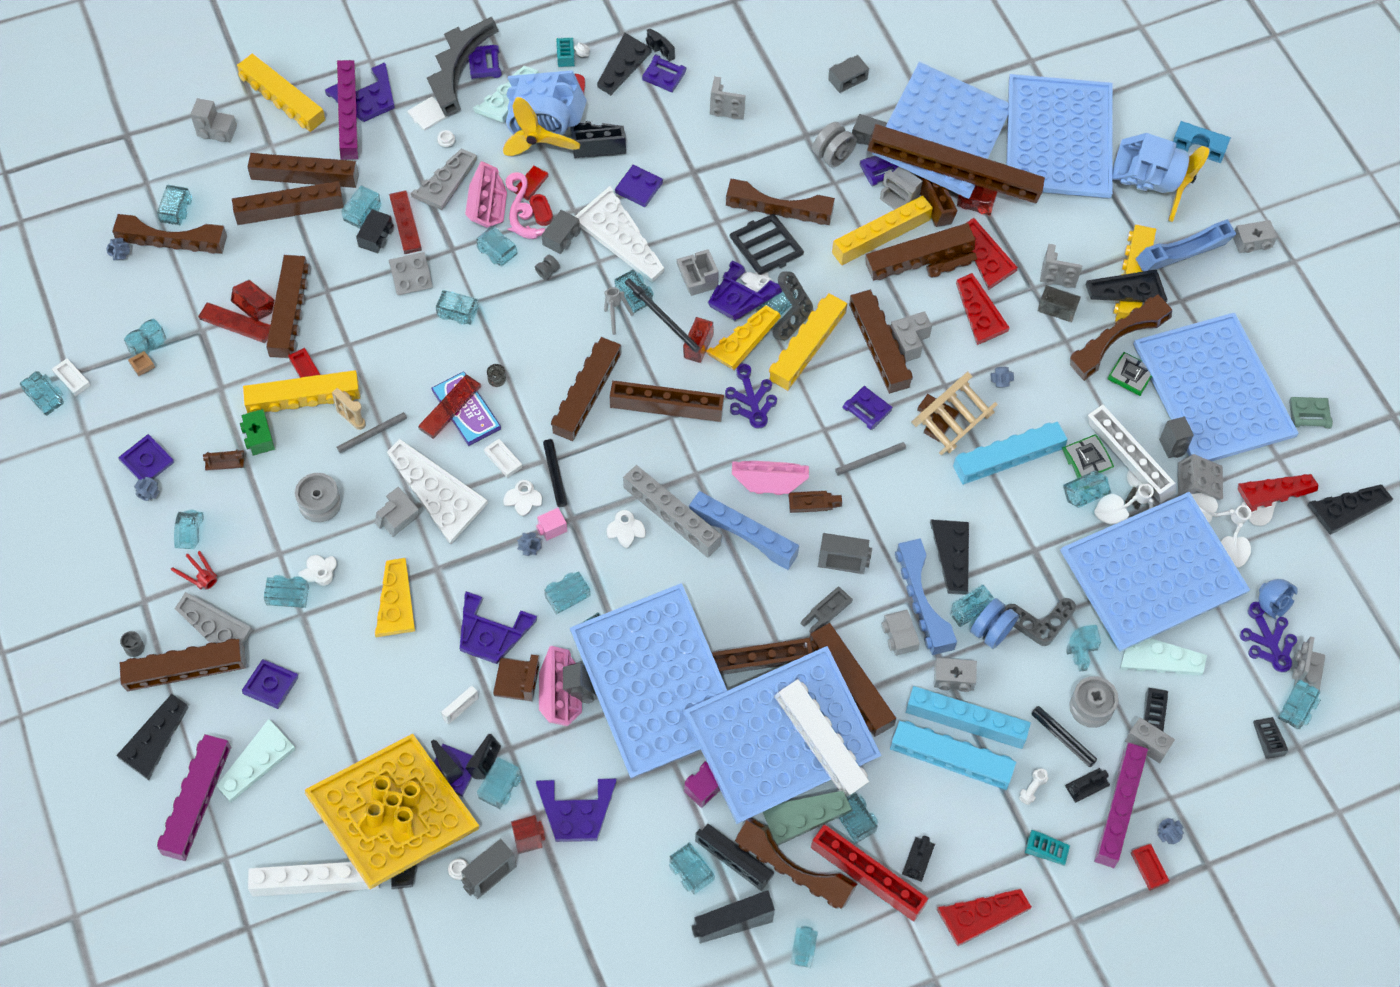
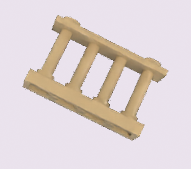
M968 371L911 421L915 427L920 423L926 425L945 447L939 452L940 455L946 451L951 453L957 447L955 443L984 417L988 419L995 413L993 409L998 405L995 402L988 407L971 389L968 381L973 376ZM958 389L961 392L964 391L983 412L979 417L975 418L956 397L957 394L955 392ZM946 400L949 403L951 402L970 423L964 430L944 409L943 403ZM933 412L938 413L958 435L952 441L931 420L932 417L930 415Z

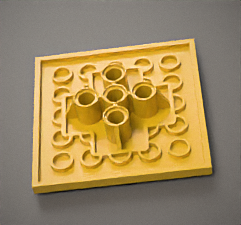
M413 733L305 789V795L370 890L479 830V824Z

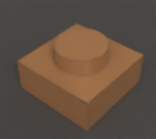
M145 351L128 359L129 364L138 377L155 368Z

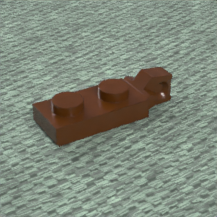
M962 253L953 258H946L926 266L928 276L937 277L940 276L941 272L955 270L957 266L970 265L971 261L977 260L976 253Z
M827 491L790 492L788 495L790 513L833 510V508L842 507V495H832V493H827Z

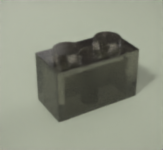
M1046 285L1037 311L1072 323L1081 296Z

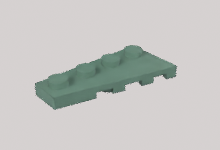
M838 791L783 802L764 811L763 815L774 841L779 846L853 810L845 792Z

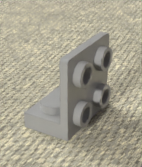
M714 76L710 97V115L743 120L746 96L723 92L724 85H721V77Z
M1048 244L1042 264L1040 282L1076 288L1082 265L1058 261V253L1055 252L1056 245Z
M425 252L389 259L397 295L432 288Z
M1195 454L1178 462V496L1187 492L1193 494L1198 491L1218 500L1223 499V467Z
M1310 636L1307 642H1303L1301 650H1298L1296 653L1295 661L1298 662V665L1294 668L1292 679H1295L1294 687L1318 693L1321 685L1325 654L1312 651L1315 637Z

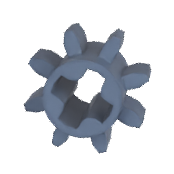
M123 238L110 239L111 243L106 247L107 254L111 257L113 256V260L126 259V255L130 252L129 244L123 242Z
M996 367L995 373H991V382L996 383V387L1010 386V381H1014V372L1009 371V367Z
M149 477L141 480L138 479L134 486L136 488V496L144 501L152 498L155 499L160 492L157 490L158 483Z
M533 532L529 534L522 533V537L517 539L519 546L517 549L523 551L525 556L530 554L537 555L536 552L542 548L540 543L542 539L536 537V533Z
M1171 818L1164 819L1157 829L1159 832L1158 836L1162 842L1167 841L1168 844H1176L1183 837L1182 834L1184 832L1182 829L1184 827L1179 820L1175 822Z

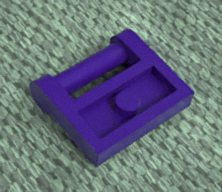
M498 45L478 46L469 55L471 79L491 76L499 78L502 76V71L499 68ZM486 54H491L492 68H487Z
M655 54L652 62L642 75V80L673 93L683 78L687 67L683 65L678 66ZM658 65H661V66H663V67H665V68H668V69H670V70H673V71L677 72V74L675 75V74H673V73H671V72H668V71H666V70H664V69H661V68H659V67H657V66H658Z
M877 156L860 160L859 163L871 186H875L878 182L884 180L885 173L883 172L894 169L892 171L894 172L899 167Z
M863 386L852 398L844 403L842 408L845 411H850L863 421L867 428L873 430L892 411L893 407L866 386ZM855 404L858 405L861 409H863L865 412H867V413H868L869 415H871L873 418L871 419L870 417H868L866 414H864L861 410H859V409H858L857 407H855L854 405H855Z

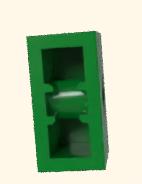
M264 409L241 415L243 420L240 423L242 434L246 433L247 438L244 439L246 449H251L253 456L275 450Z

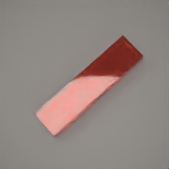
M407 191L389 194L404 254L422 251Z
M209 302L205 304L198 316L199 320L262 343H266L268 339L269 324Z
M466 374L419 424V430L434 439L481 388V384Z

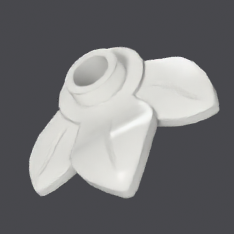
M747 272L740 276L745 286L755 292H758L769 280L772 281L769 278L768 272L762 275L757 274V272Z
M521 480L516 484L515 489L507 491L503 502L504 506L515 505L517 513L525 516L531 511L532 505L541 506L542 496L540 492L534 490L531 482Z
M628 510L619 511L615 516V521L611 522L607 527V537H617L620 544L625 548L631 545L635 536L644 538L646 533L642 522L634 519L633 514ZM623 516H626L628 518V521L622 522L621 518Z
M312 555L307 560L308 568L298 573L299 577L304 582H316L321 586H326L333 579L332 571L336 568L337 562L333 556L324 560L319 555Z

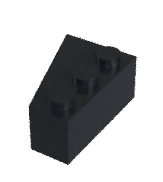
M586 121L585 123H578L570 127L571 139L580 144L579 149H573L574 158L626 154L624 126L606 123L594 125L591 124V121Z

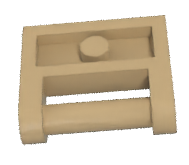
M336 388L332 395L337 412L356 429H364L366 423L361 415L362 407L360 402L352 401L347 392H342Z

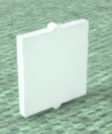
M433 97L407 111L414 119V123H417L424 131L447 118Z

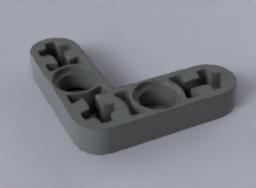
M784 271L778 276V284L792 305V308L773 328V336L777 340H787L813 311V304L795 274ZM795 289L798 291V296L796 299L793 296V292ZM794 315L795 323L792 325L791 317Z
M1070 598L1061 599L1044 622H1041L1016 604L1006 605L1004 612L1012 609L1019 615V618L1022 616L1020 622H1016L1014 628L1039 645L1048 646L1072 617L1076 604ZM1068 605L1070 608L1062 615L1063 607ZM1057 618L1061 624L1054 626L1051 624L1050 619ZM1024 621H1030V622H1032V623H1033V628H1031V629L1025 628V627L1023 626V622H1024ZM1047 629H1049L1050 632L1048 634V637L1044 639L1041 638V636L1046 633Z

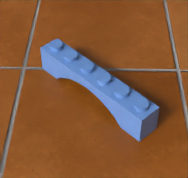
M1227 219L1215 223L1183 240L1169 244L1158 243L1147 247L1136 257V260L1142 271L1159 269L1224 246L1236 235V232Z
M701 491L697 493L689 505V508L710 526L719 527L738 535L758 548L772 562L787 570L790 569L798 556V544Z
M921 538L898 543L895 558L901 564L903 580L906 579L907 593L914 601L912 604L913 610L919 616L920 620L918 623L921 632L924 631L926 648L930 649L932 655L955 650L957 640L951 624L942 619L933 610L923 592L921 572L927 555Z

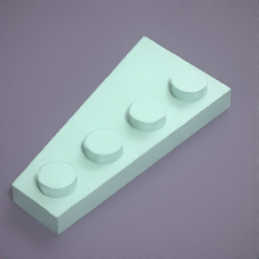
M523 66L512 76L537 74L539 71ZM510 83L501 84L492 96L488 95L484 98V102L481 105L477 104L473 107L474 112L504 122L509 112V99L506 93L508 88L511 87Z
M1149 638L1124 650L1120 670H1153L1159 673L1167 671L1175 672L1176 674L1202 676L1207 655Z
M268 719L216 786L231 803L296 749L271 720Z

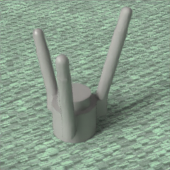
M611 287L604 291V311H608L609 304L612 334L615 335L614 307L620 304L621 299L630 315L633 316L634 313L625 298L624 292H620L617 287Z

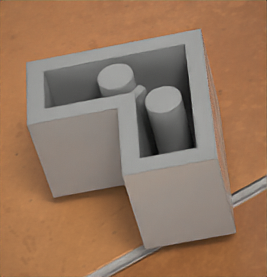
M197 98L190 114L197 137L231 143L237 128L234 115L218 113L214 101Z
M925 311L891 322L893 339L897 340L899 352L904 355L906 362L920 358L923 348L920 340L930 338L932 324Z

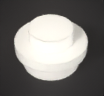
M579 42L574 46L575 53L583 58L584 56H589L590 48L587 45Z
M444 130L440 132L437 140L442 147H450L455 142V136L451 131Z
M463 859L453 860L448 867L449 875L455 880H462L461 871L468 866V863Z

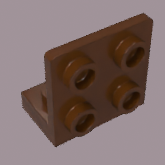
M531 654L530 661L501 658L493 695L533 702L540 668L539 655Z

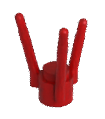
M198 551V555L206 569H202L189 554H186L188 560L199 571L196 576L197 580L174 567L171 568V571L195 584L200 590L203 587L206 590L210 589L217 582V575L212 571L201 551Z

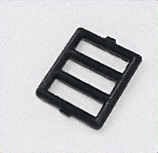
M775 214L768 215L756 222L752 220L747 223V226L729 235L730 239L759 275L777 267H785L787 262L804 254V250ZM770 222L776 226L775 229L744 243L739 238ZM779 234H782L785 240L753 255L748 250ZM789 245L794 249V252L762 267L757 262V260Z

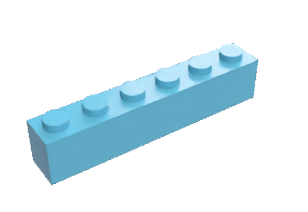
M1058 421L1046 423L1040 428L1029 429L1023 434L1012 435L1006 440L995 441L989 446H980L972 452L960 453L955 457L953 467L962 485L1060 451L1062 447L1066 446L1068 439Z
M913 686L905 712L1020 749L1024 747L1031 722Z
M899 721L890 750L1007 790L1016 765V761H1013L1009 756L993 754L989 749L973 747L969 742L956 741L949 735L936 734L929 728L922 729L908 721Z

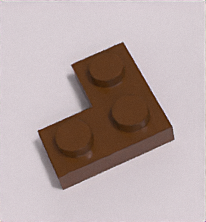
M927 394L918 406L917 411H924L937 398ZM943 403L944 409L956 420L959 416V411ZM933 412L930 415L932 417L931 420L945 435L950 426L938 413ZM926 426V428L924 429V434L940 442V440Z

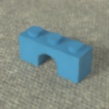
M1180 121L1173 142L1177 144L1176 148L1187 152L1190 146L1194 144L1208 147L1209 155L1207 159L1221 163L1231 137Z

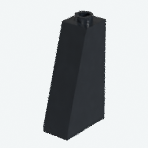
M769 890L694 917V925H691L694 938L698 937L699 942L704 943L773 923L775 909Z

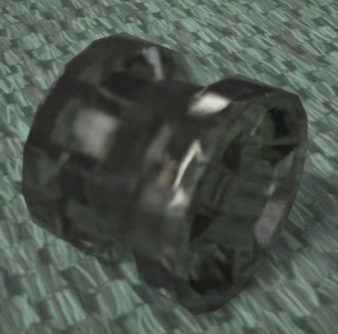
M492 364L487 368L488 383L491 386L500 387L506 382L505 369L500 364Z
M1135 486L1127 496L1126 504L1135 496L1138 490ZM1134 501L1131 504L1136 510H1139L1142 506L1138 501Z

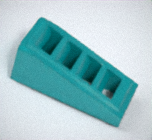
M556 38L558 67L575 66L573 38Z
M1031 830L1024 853L1065 866L1070 845L1038 831ZM1035 840L1039 841L1038 847H1034ZM1043 843L1047 844L1045 851L1041 850ZM1051 845L1055 846L1053 854L1049 853ZM1059 848L1063 849L1061 858L1057 857Z

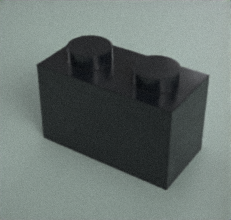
M371 209L356 236L358 247L378 254L380 249L385 246L387 236L394 229L391 215Z

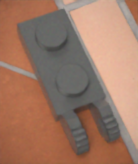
M837 587L811 609V612L801 621V625L805 627L815 617L818 622L811 627L809 632L812 633L828 624L850 605L853 599L840 587Z

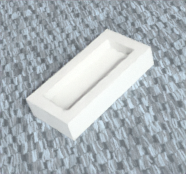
M68 359L52 368L53 373L74 396L90 387L87 379Z
M500 439L484 448V453L507 478L522 469L521 462Z
M473 686L469 687L441 712L443 720L448 725L479 699L477 690Z

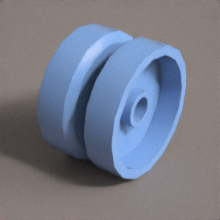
M997 598L987 605L970 630L977 638L985 636L984 643L992 649H995L1006 638L1019 618V615L1012 609L1004 612L1005 604Z

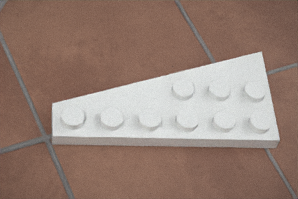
M611 186L575 216L579 218L580 227L651 283L664 272L663 265L655 253L651 251L645 238L643 239L640 230L628 212L624 210L621 201L615 196Z
M399 439L387 451L388 457L450 545L488 504V501L402 440Z

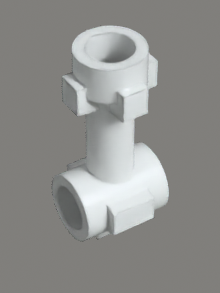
M1045 769L1035 770L1032 774L1033 781L1028 789H1022L1019 799L1024 804L1030 805L1031 802L1033 803L1036 798L1034 793L1038 787L1046 784L1048 781V774Z

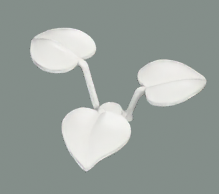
M1129 470L1127 482L1131 487L1138 488L1135 496L1124 505V501L1120 496L1115 494L1106 495L1099 501L1094 514L1101 521L1114 525L1128 519L1129 513L1126 508L1134 501H1138L1141 504L1149 503V508L1151 509L1153 508V500L1151 499L1154 493L1153 487L1149 484H1142Z
M1203 493L1191 494L1208 522L1212 520V516L1231 515V519L1237 524V528L1233 537L1227 536L1221 540V543L1236 568L1243 566L1250 556L1251 546L1245 537L1237 538L1241 527L1248 519L1250 523L1256 526H1264L1269 523L1277 501L1272 502V506L1269 507L1259 506L1253 512L1243 501L1242 505L1236 510L1231 509L1230 511L1215 513L1218 509V503L1215 498Z

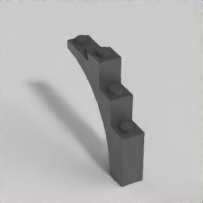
M492 16L463 31L457 27L444 33L450 49L435 55L441 71L427 77V80L445 117L461 110L457 97V84L462 67L469 55L487 38L499 32Z

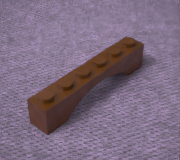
M730 178L726 194V206L762 212L768 215L775 214L784 218L799 219L820 225H830L835 198L815 195L802 200H781L761 193L748 181Z
M117 214L112 230L115 238H123V242L131 244L149 245L158 248L167 247L175 250L184 249L193 252L202 251L211 254H222L227 239L225 227L222 225L204 224L188 231L167 232L146 225L136 216Z
M1159 294L1154 298H1148L1140 308H1134L1129 316L1119 319L1111 329H1105L1097 339L1090 340L1083 349L1076 350L1070 357V366L1085 381L1099 370L1104 354L1115 341L1136 330L1158 328L1172 318V308Z
M753 817L745 821L735 839L740 849L746 852L751 851L757 855L756 858L763 863L768 862L774 866V870L778 873L790 876L795 884L799 886L804 885L810 889L809 892L814 896H821L828 900L827 903L833 908L842 909L846 906L858 885L841 873H817L795 864L779 849L770 829Z

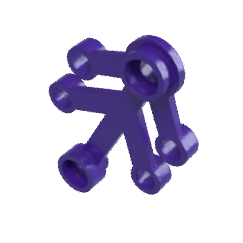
M745 363L740 364L737 367L736 375L742 380L746 395L736 391L734 387H728L725 390V397L729 400L736 399L750 406L752 412L742 408L739 403L734 402L730 405V413L732 415L740 414L748 418L752 427L760 429L767 425V413L771 407L777 405V397L775 395H768L766 403L759 410L758 404L765 393L772 389V382L769 379L762 380L761 387L754 394L749 378L751 376V367Z
M1251 603L1248 608V614L1256 620L1263 636L1252 632L1249 628H1244L1240 632V639L1245 642L1251 640L1270 648L1272 654L1261 650L1257 645H1253L1250 647L1248 655L1253 659L1259 657L1271 662L1273 668L1278 672L1284 673L1289 671L1292 667V660L1289 655L1292 647L1297 643V637L1293 634H1288L1284 638L1285 646L1282 652L1278 646L1282 633L1288 626V620L1285 617H1279L1275 622L1276 628L1272 635L1263 617L1265 611L1261 609L1260 603ZM1279 621L1283 622L1285 625H1280ZM1243 633L1249 634V637L1244 636ZM1288 638L1292 639L1293 643H1290ZM1252 650H1256L1258 654H1254Z

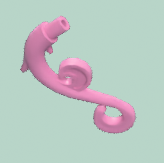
M519 172L511 173L506 178V187L510 191L517 192L518 187L513 186V182L517 180L522 181V187L510 208L509 220L512 227L508 228V230L517 233L523 238L536 239L537 236H542L545 228L536 229L529 226L525 228L519 223L517 218L520 211L523 213L519 214V217L523 220L530 219L533 215L530 204L521 203L527 189V178Z

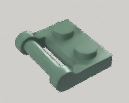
M1290 398L1291 420L1296 428L1300 426L1332 428L1333 420L1330 415L1328 398ZM1300 417H1320L1323 419H1304Z

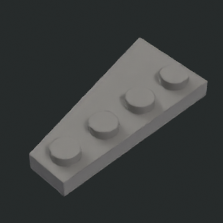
M461 148L446 161L445 166L441 169L438 168L429 180L426 179L422 182L421 187L417 190L414 189L411 192V197L443 210L476 162L477 155Z
M187 592L184 593L175 607V610L210 643H221L228 639H239L244 645L253 631L251 627Z

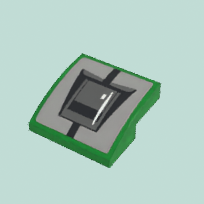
M1123 352L1107 379L1141 396L1152 376L1142 360Z
M1096 434L1062 447L1069 465L1072 464L1078 481L1114 467L1106 448Z

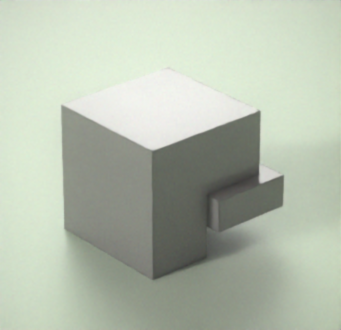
M898 167L894 172L888 170L884 174L883 185L885 187L881 190L880 200L895 210L920 197L922 180L901 167Z
M709 249L697 252L695 256L693 254L677 259V266L690 296L714 290L717 287L719 272Z
M399 486L386 496L389 501L376 512L375 524L378 528L381 529L384 526L392 537L417 519L419 510Z

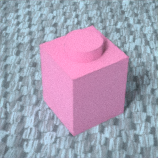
M559 508L537 517V531L540 536L543 535L546 541L567 532V523Z

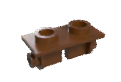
M236 449V451L207 452L203 454L205 471L244 468V450Z

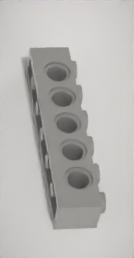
M634 466L623 477L624 489L707 558L721 546L722 535L639 466Z

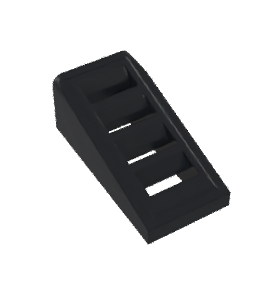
M1148 688L1145 694L1143 719L1147 722L1149 720L1159 722V725H1152L1164 731L1168 691ZM1151 704L1160 706V708L1151 707ZM1150 713H1156V714H1160V716L1149 715V714H1150Z
M1274 718L1254 720L1253 724L1265 759L1285 756L1288 748ZM1263 724H1270V727H1261ZM1272 731L1273 734L1265 735L1264 732ZM1274 738L1275 740L1268 742L1267 739ZM1271 745H1277V747L1271 748Z
M492 734L486 736L466 766V770L476 780L488 778L501 748V745Z
M433 739L431 746L446 780L449 784H452L462 776V771L440 744Z

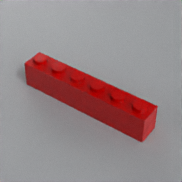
M825 824L812 840V850L913 922H915L925 908L928 897Z

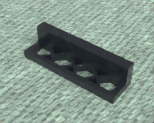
M707 824L703 830L699 829L695 833L696 843L760 891L764 889L774 876L773 871L749 853L740 849L737 844L710 824Z

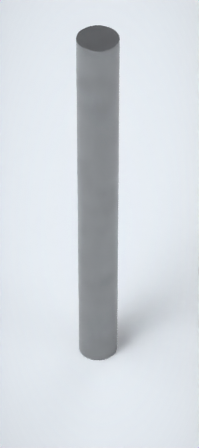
M402 412L336 448L339 453H342L407 419V417Z
M904 442L838 467L835 469V472L839 476L905 450L906 445Z

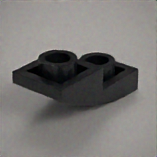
M647 29V37L645 38L647 45L654 52L660 51L662 56H665L668 61L674 60L675 47L670 41L655 30Z

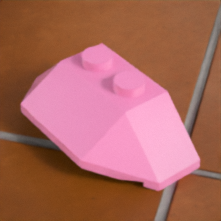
M481 161L469 185L465 215L471 221L489 228L502 223L504 220L507 191L502 179L498 175V169Z
M733 461L732 475L750 492L782 495L789 494L809 478V466L787 462Z
M555 646L549 647L539 671V711L549 723L568 726L582 713V702L563 690V667L576 663L571 658L569 650Z

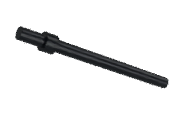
M630 278L625 281V284L633 291V295L637 299H641L695 353L700 350V347L645 294L646 291L641 286H637Z

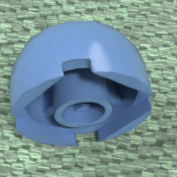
M1273 579L1264 583L1259 589L1260 607L1274 619H1276L1275 616L1277 615L1279 617L1283 616L1294 603L1292 597L1294 594L1297 595V587L1284 579Z

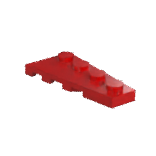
M973 218L966 222L969 224L975 237V250L971 252L976 253L977 260L974 261L989 290L1017 272L1018 267L978 221Z
M971 273L957 279L956 285L977 345L1009 332L1010 327L974 274Z
M1303 474L1300 476L1238 483V491L1251 512H1253L1262 505L1269 507L1272 506V502L1278 500L1285 502L1291 496L1300 497L1316 492L1319 485L1312 474Z
M1017 889L995 894L991 897H981L973 901L955 903L946 907L940 906L937 907V911L956 945L960 946L1031 910L1032 906L1023 891Z

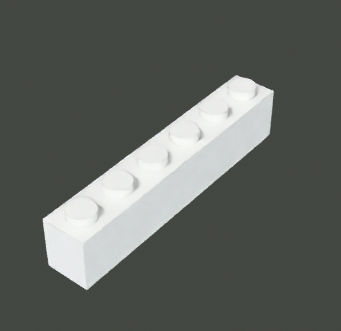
M1101 405L1088 415L1090 427L1142 484H1149L1153 487V496L1160 504L1176 493L1175 482L1104 405Z
M797 679L779 691L774 697L838 790L844 791L846 797H848L869 782L867 779L868 775L862 767L858 766L854 754L846 749L840 734L835 733L829 718L823 716L818 702L808 694L809 691L806 685Z
M352 862L249 868L248 890L252 897L369 889ZM380 885L372 889H380Z

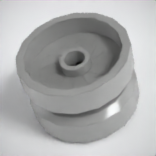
M832 122L818 134L813 143L812 150L818 157L823 158L830 167H837L850 156L855 148L857 139L851 132L846 131L839 122Z
M312 473L300 479L296 485V501L300 513L305 519L321 523L329 521L336 516L340 510L341 499L336 482L332 477L324 473Z
M1095 676L1082 679L1077 684L1069 702L1070 712L1073 718L1083 726L1088 728L1103 726L1111 719L1119 701L1118 692L1107 679Z

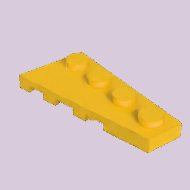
M765 305L748 318L746 324L736 327L733 330L734 333L727 338L723 337L719 340V344L713 349L710 347L706 350L707 354L735 370L781 318L780 313Z
M406 558L387 560L385 563L375 637L415 632Z

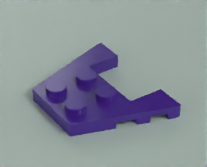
M385 62L371 68V72L377 82L356 91V115L362 122H366L395 108ZM338 83L325 89V94L329 98L335 99L336 103H338Z
M732 260L729 264L728 272L723 274V280L715 288L708 304L714 310L733 320H737L783 291L779 284L771 280L758 292L738 283L736 280L745 272V268L743 265Z
M466 591L464 595L459 649L466 654L498 664L500 659L536 623L537 616L520 610L513 628L477 616V611L483 599L481 596Z
M598 779L597 800L555 801L554 780H536V787L556 842L598 841L605 815L616 787V779Z

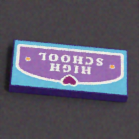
M464 371L431 388L468 447L501 430V425Z

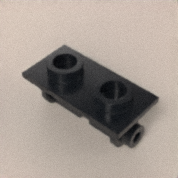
M1098 768L1066 784L1065 787L1074 802L1077 803L1109 787L1110 783L1107 780L1109 774L1106 770L1102 771Z
M915 837L902 875L922 882L935 846L934 843L930 842L929 837Z

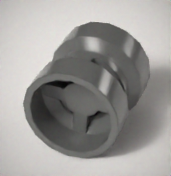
M549 254L543 259V262L535 265L537 274L544 280H547L552 272H556L560 268L558 261Z
M128 631L121 636L120 644L128 656L138 657L144 652V643L137 632Z

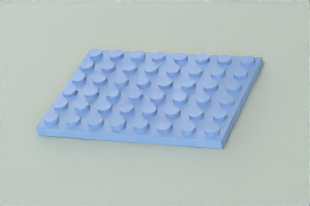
M919 62L886 127L988 159L1008 116L1009 103ZM872 153L968 199L975 187L972 183Z
M1010 74L1006 165L1045 177L1043 192L1111 198L1112 83Z
M1235 312L1134 341L1133 345L1140 359L1152 376L1151 381L1170 419L1173 420L1185 416L1194 434L1187 449L1189 456L1195 454L1207 460L1216 461L1295 438L1299 434Z
M1190 492L1064 546L1060 550L1119 652L1250 591Z
M682 583L570 627L571 634L630 779L701 750L683 711L722 694L727 689Z
M828 646L683 711L736 824L832 780L774 697L779 691L797 679L806 685L810 697L818 702L821 713L829 718L832 723L831 727L835 733L840 734L843 738L844 746L854 754L855 761L859 767L882 756Z

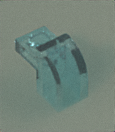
M196 510L178 512L174 527L175 548L195 549L199 542V526L204 520L203 512H197Z
M1097 625L1083 626L1076 629L1067 644L1066 653L1073 654V661L1078 666L1079 672L1087 671L1090 665L1088 652L1098 651L1101 639Z

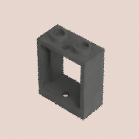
M823 533L818 567L864 574L865 567L869 568L872 548L869 547L870 540Z
M501 838L461 871L463 888L470 896L474 895L479 899L517 867L514 853Z

